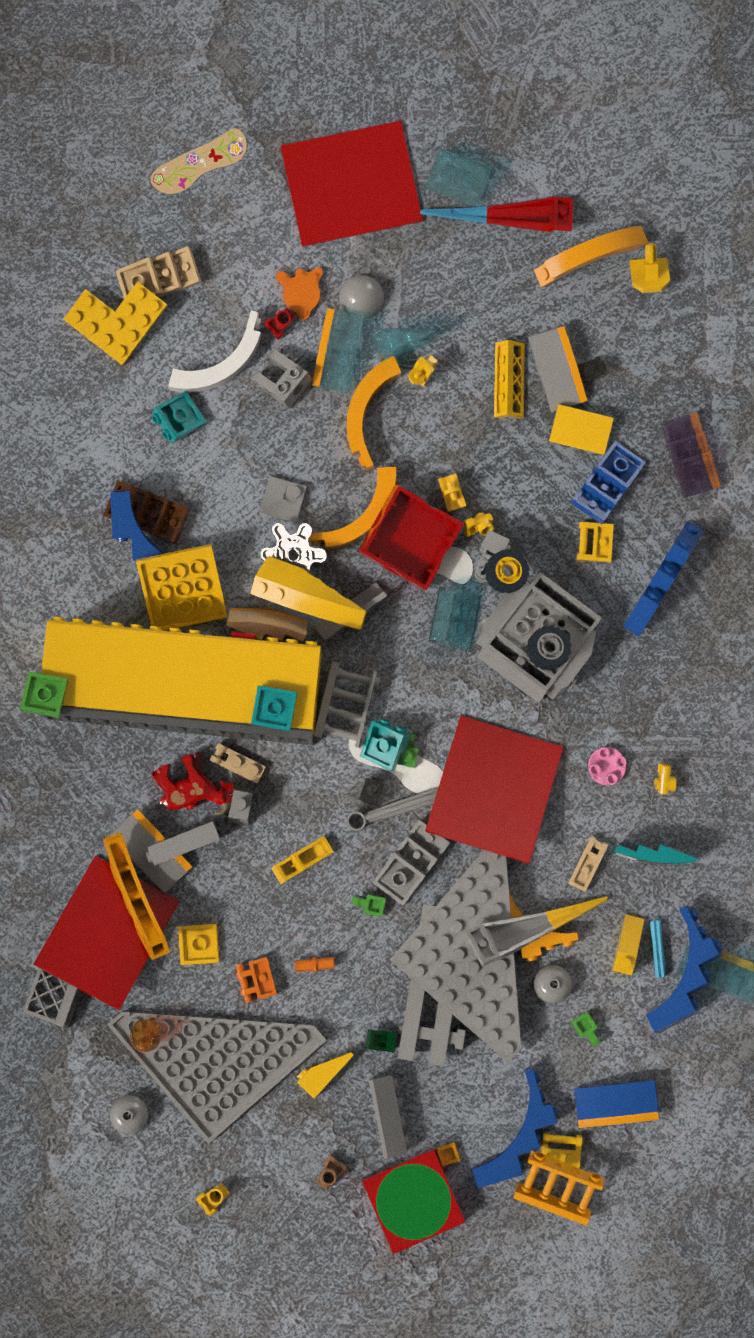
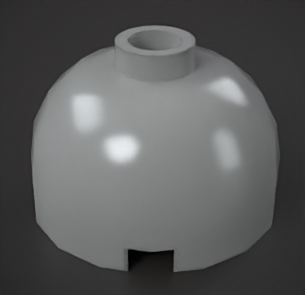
M548 965L540 969L535 975L533 982L534 991L544 1002L551 1004L560 1003L570 994L572 980L569 973L561 966Z
M133 1095L117 1099L111 1106L109 1113L110 1122L118 1132L126 1135L135 1134L142 1130L147 1124L149 1117L148 1107L142 1099Z

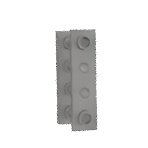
M332 661L314 733L315 738L322 739L323 735L330 734L356 741V748H359L360 744L364 745L366 733H363L367 714L374 688L378 689L380 678L377 677V672L373 671L372 678L343 671L340 668V663ZM342 678L370 685L368 695L364 696L339 690L338 687H335L336 681ZM340 697L364 703L363 715L333 708L334 706L331 705L332 698ZM333 715L361 722L359 731L354 733L329 727V724H326L327 717Z

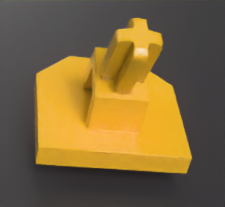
M652 243L645 245V259L629 261L632 286L642 293L662 292L670 284L667 258H656L657 246Z

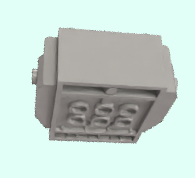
M540 572L531 585L527 582L517 591L506 594L491 615L487 614L481 621L483 626L479 631V639L477 640V644L482 647V650L477 658L538 703L545 694L554 699L562 694L566 688L571 689L576 683L575 676L592 654L596 634L593 630L602 618ZM542 611H546L548 616L543 615ZM558 622L562 623L564 627H559ZM551 625L560 628L569 637L571 654L562 666L548 671L541 670V668L535 667L530 662L526 646L528 645V639L537 629ZM545 644L546 650L552 652V647Z

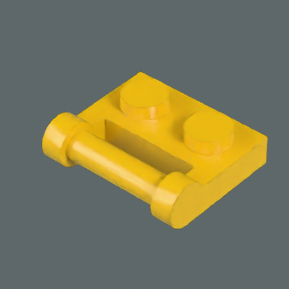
M579 522L580 544L577 561L611 563L614 524ZM588 529L594 530L592 555L586 554Z
M543 1132L542 1153L553 1159L580 1168L582 1135L573 1137L551 1135L549 1132ZM548 1143L574 1144L575 1150L548 1148Z

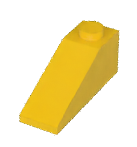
M625 914L611 971L632 976L644 919Z
M349 1052L313 1066L308 1071L304 1068L297 1076L300 1079L297 1083L310 1096L315 1098L354 1054Z

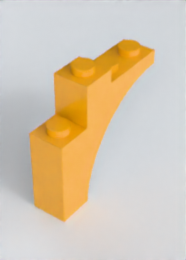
M509 890L511 919L524 916L516 907ZM550 932L520 949L521 958H526L527 962L538 960V956L542 955L540 947H544V950L556 948L555 944L563 943V947L575 945L574 941L578 940L577 932Z

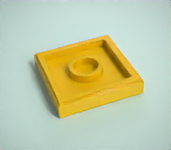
M217 924L178 926L181 965L220 962Z

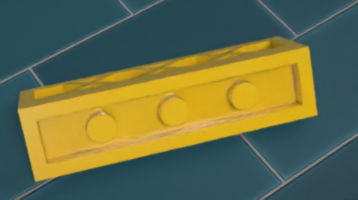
M512 340L495 343L494 417L524 418L525 343ZM514 347H518L517 357L514 354ZM514 365L518 369L517 375L513 372ZM514 384L517 386V393H516V394H515V392L513 391V385H514ZM514 402L517 406V413L513 412Z

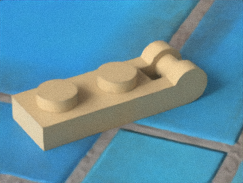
M217 744V750L214 756H211L210 761L256 784L259 783L266 766L222 744ZM223 753L229 755L226 762L221 760Z
M591 835L568 884L586 892L609 844L604 841L602 843ZM592 847L599 849L597 855L590 852Z

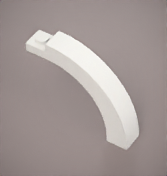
M251 310L240 344L221 363L196 371H184L173 368L168 386L170 391H187V393L206 391L228 382L239 374L254 356L262 337L261 332L255 331L256 329L259 330L261 324L258 312Z

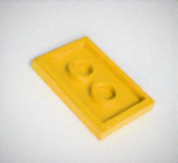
M558 404L549 441L604 455L614 418Z

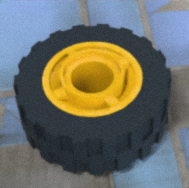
M511 549L501 550L490 557L486 563L485 578L489 586L494 588L493 590L509 594L517 591L527 582L530 570L528 562L522 554L517 553L518 551H512ZM504 567H507V568L510 569V571H511V575H510V576H507V575L504 574V572H503V568H504Z

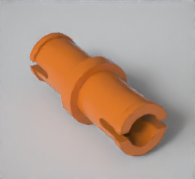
M334 956L295 960L296 972H318V970L335 969Z

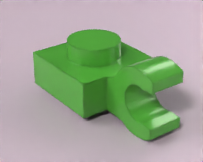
M408 733L411 735L405 753L400 754L397 765L415 768L418 749L413 748L415 734Z
M367 894L366 900L352 897L351 904L364 907L363 913L382 917L386 898Z
M588 1012L571 1022L581 1039L587 1036L593 1047L600 1043L593 1032L598 1027Z

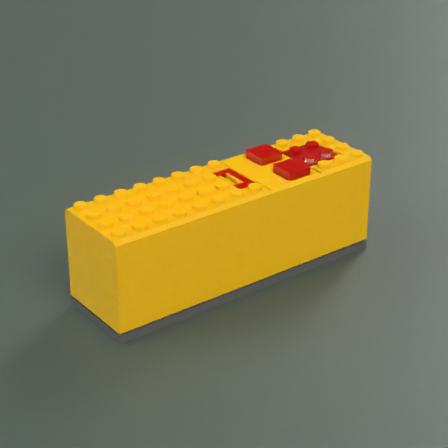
M53 617L52 620H47L41 674L65 678L68 680L60 718L41 715L46 720L313 745L322 662L321 646L317 645V642L306 641L305 644H298V640L286 639L285 643L279 642L278 638L267 637L266 641H260L256 639V634L231 632V637L204 636L198 630H189V633H182L181 629L169 628V631H163L162 627L150 626V629H144L142 625L130 624L129 628L122 626V623L111 622V626L103 624L102 621L92 620L91 624H87L82 619H72V622H67L62 617ZM258 685L297 692L290 732L251 725Z

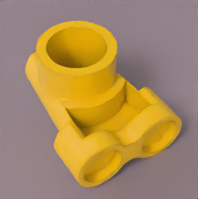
M481 512L475 515L474 518L471 517L463 521V532L466 537L474 535L478 531L482 536H485L489 530H494L493 517L490 513L484 514Z
M658 763V778H655L654 786L660 794H669V791L675 792L676 777L670 776L671 765L668 763Z
M220 1183L206 1194L201 1193L196 1198V1201L204 1208L207 1215L212 1216L218 1211L217 1207L230 1195V1192ZM217 1191L221 1194V1197L216 1195Z

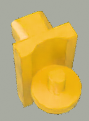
M431 354L426 359L421 356L409 372V381L412 384H421L424 387L432 376L438 361Z
M452 474L439 478L438 482L447 511L451 512L466 507L457 475Z

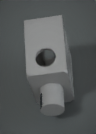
M240 787L234 789L229 812V823L243 826L249 825L255 790Z

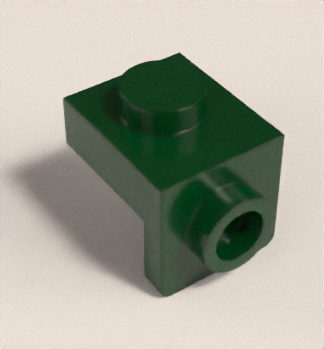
M368 1029L365 1049L395 1052L398 1044L397 1033Z

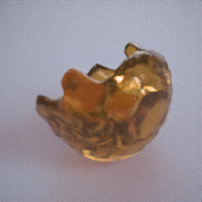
M139 1020L135 1022L130 1032V1041L137 1051H153L160 1043L161 1027L157 1022L153 1020Z

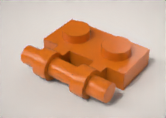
M268 957L248 962L250 970L246 971L243 964L235 965L237 970L236 977L239 979L242 989L240 993L241 996H244L245 1003L253 1001L251 993L256 992L258 1000L277 995ZM252 975L255 987L249 988L247 976Z

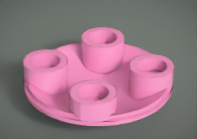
M611 747L600 748L589 759V774L594 781L601 785H614L625 775L626 759L617 749Z

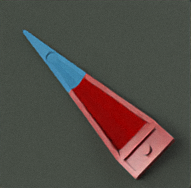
M549 197L485 207L422 209L421 214L552 232L553 230L571 232L573 198Z

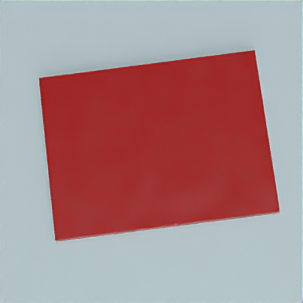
M97 856L93 858L33 965L119 1011L147 962L149 954L137 934L134 921L125 906L122 893L114 880L110 863ZM139 879L151 910L163 932L180 900L167 893L164 894L163 891Z

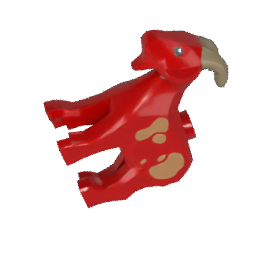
M201 751L182 757L189 778L174 783L169 778V764L151 772L157 785L165 793L160 799V804H165L170 810L186 808L188 811L196 808L198 802L207 799L223 807L220 811L214 812L215 815H225L231 807L235 785L232 782L224 783L220 780L222 787L218 790L202 768Z

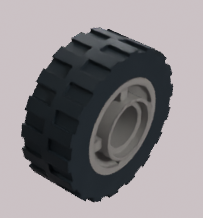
M551 625L548 627L543 626L537 629L528 639V645L526 646L527 656H529L530 662L535 667L541 668V670L551 671L552 669H557L568 660V656L571 654L570 639L558 627ZM545 644L550 645L553 651H547L545 648Z

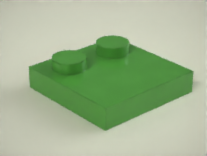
M28 672L20 710L60 718L68 680Z

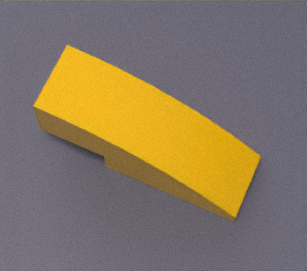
M325 836L274 865L271 869L282 885L331 855L334 851Z

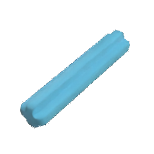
M654 920L650 922L655 976L662 978L666 977L662 927L660 920Z

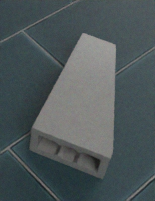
M213 821L151 845L147 847L148 851L145 853L149 863L153 862L154 865H157L220 840Z

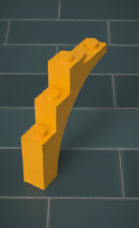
M119 832L104 838L103 843L110 861L114 880L122 893L125 906L134 921L137 934L151 960L170 953L166 938L141 887L122 833Z

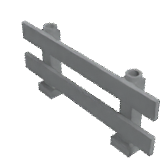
M423 904L420 924L435 906ZM411 979L404 1023H400L398 1035H401L398 1059L413 1061L417 1038L432 1040L428 1064L444 1067L448 1043L455 1044V1049L463 1050L466 1030L450 1031L452 1014L439 1002L434 1029L419 1026L425 990Z

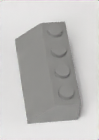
M392 1074L369 1079L384 1159L407 1153L406 1148H410L408 1136L404 1137L403 1134L406 1124L405 1118L400 1117L399 1109H403L401 1098H396L395 1090L399 1089L397 1078H393Z

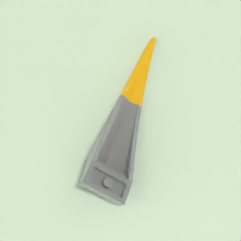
M605 896L528 916L482 923L465 930L464 935L483 967L494 961L504 959L606 902L608 897Z

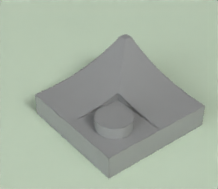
M270 476L259 512L296 524L307 486Z

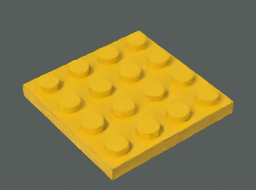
M212 544L136 559L151 626L162 627L161 629L165 631L169 630V628H179L228 617Z

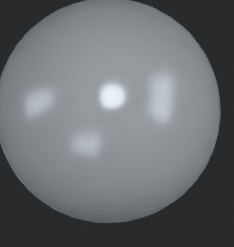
M358 275L348 279L343 284L339 293V303L344 313L356 320H367L377 315L384 303V293L380 284L375 279L365 275Z

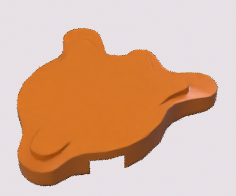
M317 267L311 272L297 269L295 277H290L284 271L277 272L276 280L283 287L285 305L297 314L300 320L305 321L309 319L310 313L320 301L318 284L323 276L322 269Z

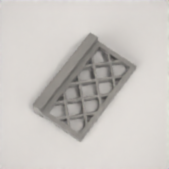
M39 968L23 1012L57 1026L68 1028L82 991L66 982L64 983L60 979L61 985L52 989L48 979L53 977V975L46 976L44 970ZM45 981L49 991L40 995L37 989L38 984ZM63 988L64 998L57 1001L53 992ZM50 993L54 1003L45 1007L41 997ZM38 999L42 1009L37 1012L29 1010L31 1003ZM54 1006L58 1010L56 1020L50 1018L47 1010Z

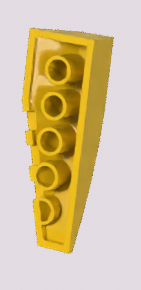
M272 556L266 558L257 572L250 593L302 613L359 630L362 629L367 612L350 599L340 595L335 589L324 584L319 578L312 576L304 568Z

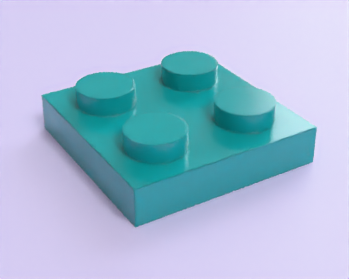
M258 685L251 725L290 732L297 692Z

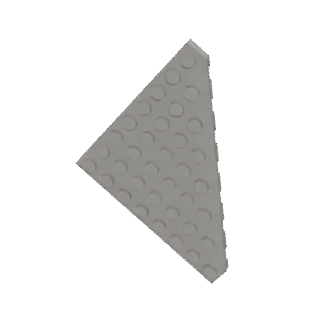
M483 850L393 955L390 961L509 1063L521 1049L514 953L500 961L497 960L482 967L464 935L465 930L482 923L511 919L506 857Z
M121 1012L107 1024L208 1144L327 1041L314 1025L135 1012Z

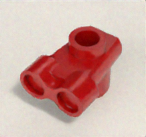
M287 307L279 311L274 318L271 319L269 317L264 322V325L279 340L285 335L284 331L297 317ZM284 316L289 317V320L286 323H284L282 320Z

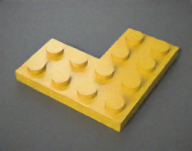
M137 281L116 311L85 289L63 320L124 366L168 304Z

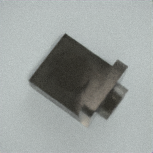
M599 356L595 357L594 360L577 365L583 384L603 378L605 371H607L604 360H600Z

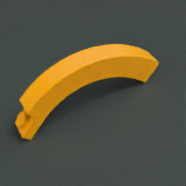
M642 226L617 230L559 253L546 260L545 264L536 268L534 272L540 286L546 287L585 265L616 254L636 251L649 242Z
M395 356L382 361L367 373L357 386L349 405L347 414L349 448L352 457L360 454L357 457L361 467L365 466L366 471L373 469L374 465L363 438L364 415L374 395L383 386L401 377V371Z
M396 467L377 468L375 494L368 508L358 519L338 530L312 533L309 537L311 546L317 547L321 546V543H325V550L337 549L352 544L367 535L396 484Z

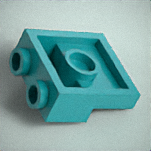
M187 391L156 406L152 411L153 422L161 426L164 439L170 440L172 444L206 424V420Z
M380 718V720L371 722L360 757L385 769L395 771L400 754L405 753L411 735L406 733V728L401 726L393 727L390 725L391 722L389 720Z

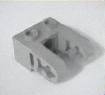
M274 350L270 354L269 359L282 368L285 373L276 384L258 371L251 380L283 406L290 409L311 383L312 379L307 371L279 351Z
M491 530L488 531L479 552L482 556L475 571L477 582L481 584L488 582L485 578L486 573L481 575L485 564L497 552L510 549L511 546L508 545L510 539Z

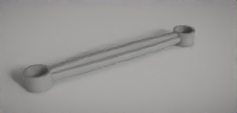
M438 788L390 803L363 814L358 811L352 812L347 817V825L352 831H360L367 823L434 803ZM354 814H359L363 818V825L360 828H353L349 823L350 818Z

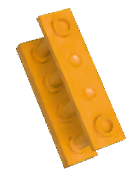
M531 1150L528 1158V1163L532 1164L525 1184L517 1183L513 1198L587 1226L591 1215V1210L587 1208L595 1188L602 1191L605 1178L597 1173H590L548 1157L542 1152ZM539 1168L551 1171L543 1191L532 1188ZM558 1174L569 1178L561 1198L550 1194ZM576 1182L588 1185L580 1205L569 1202Z

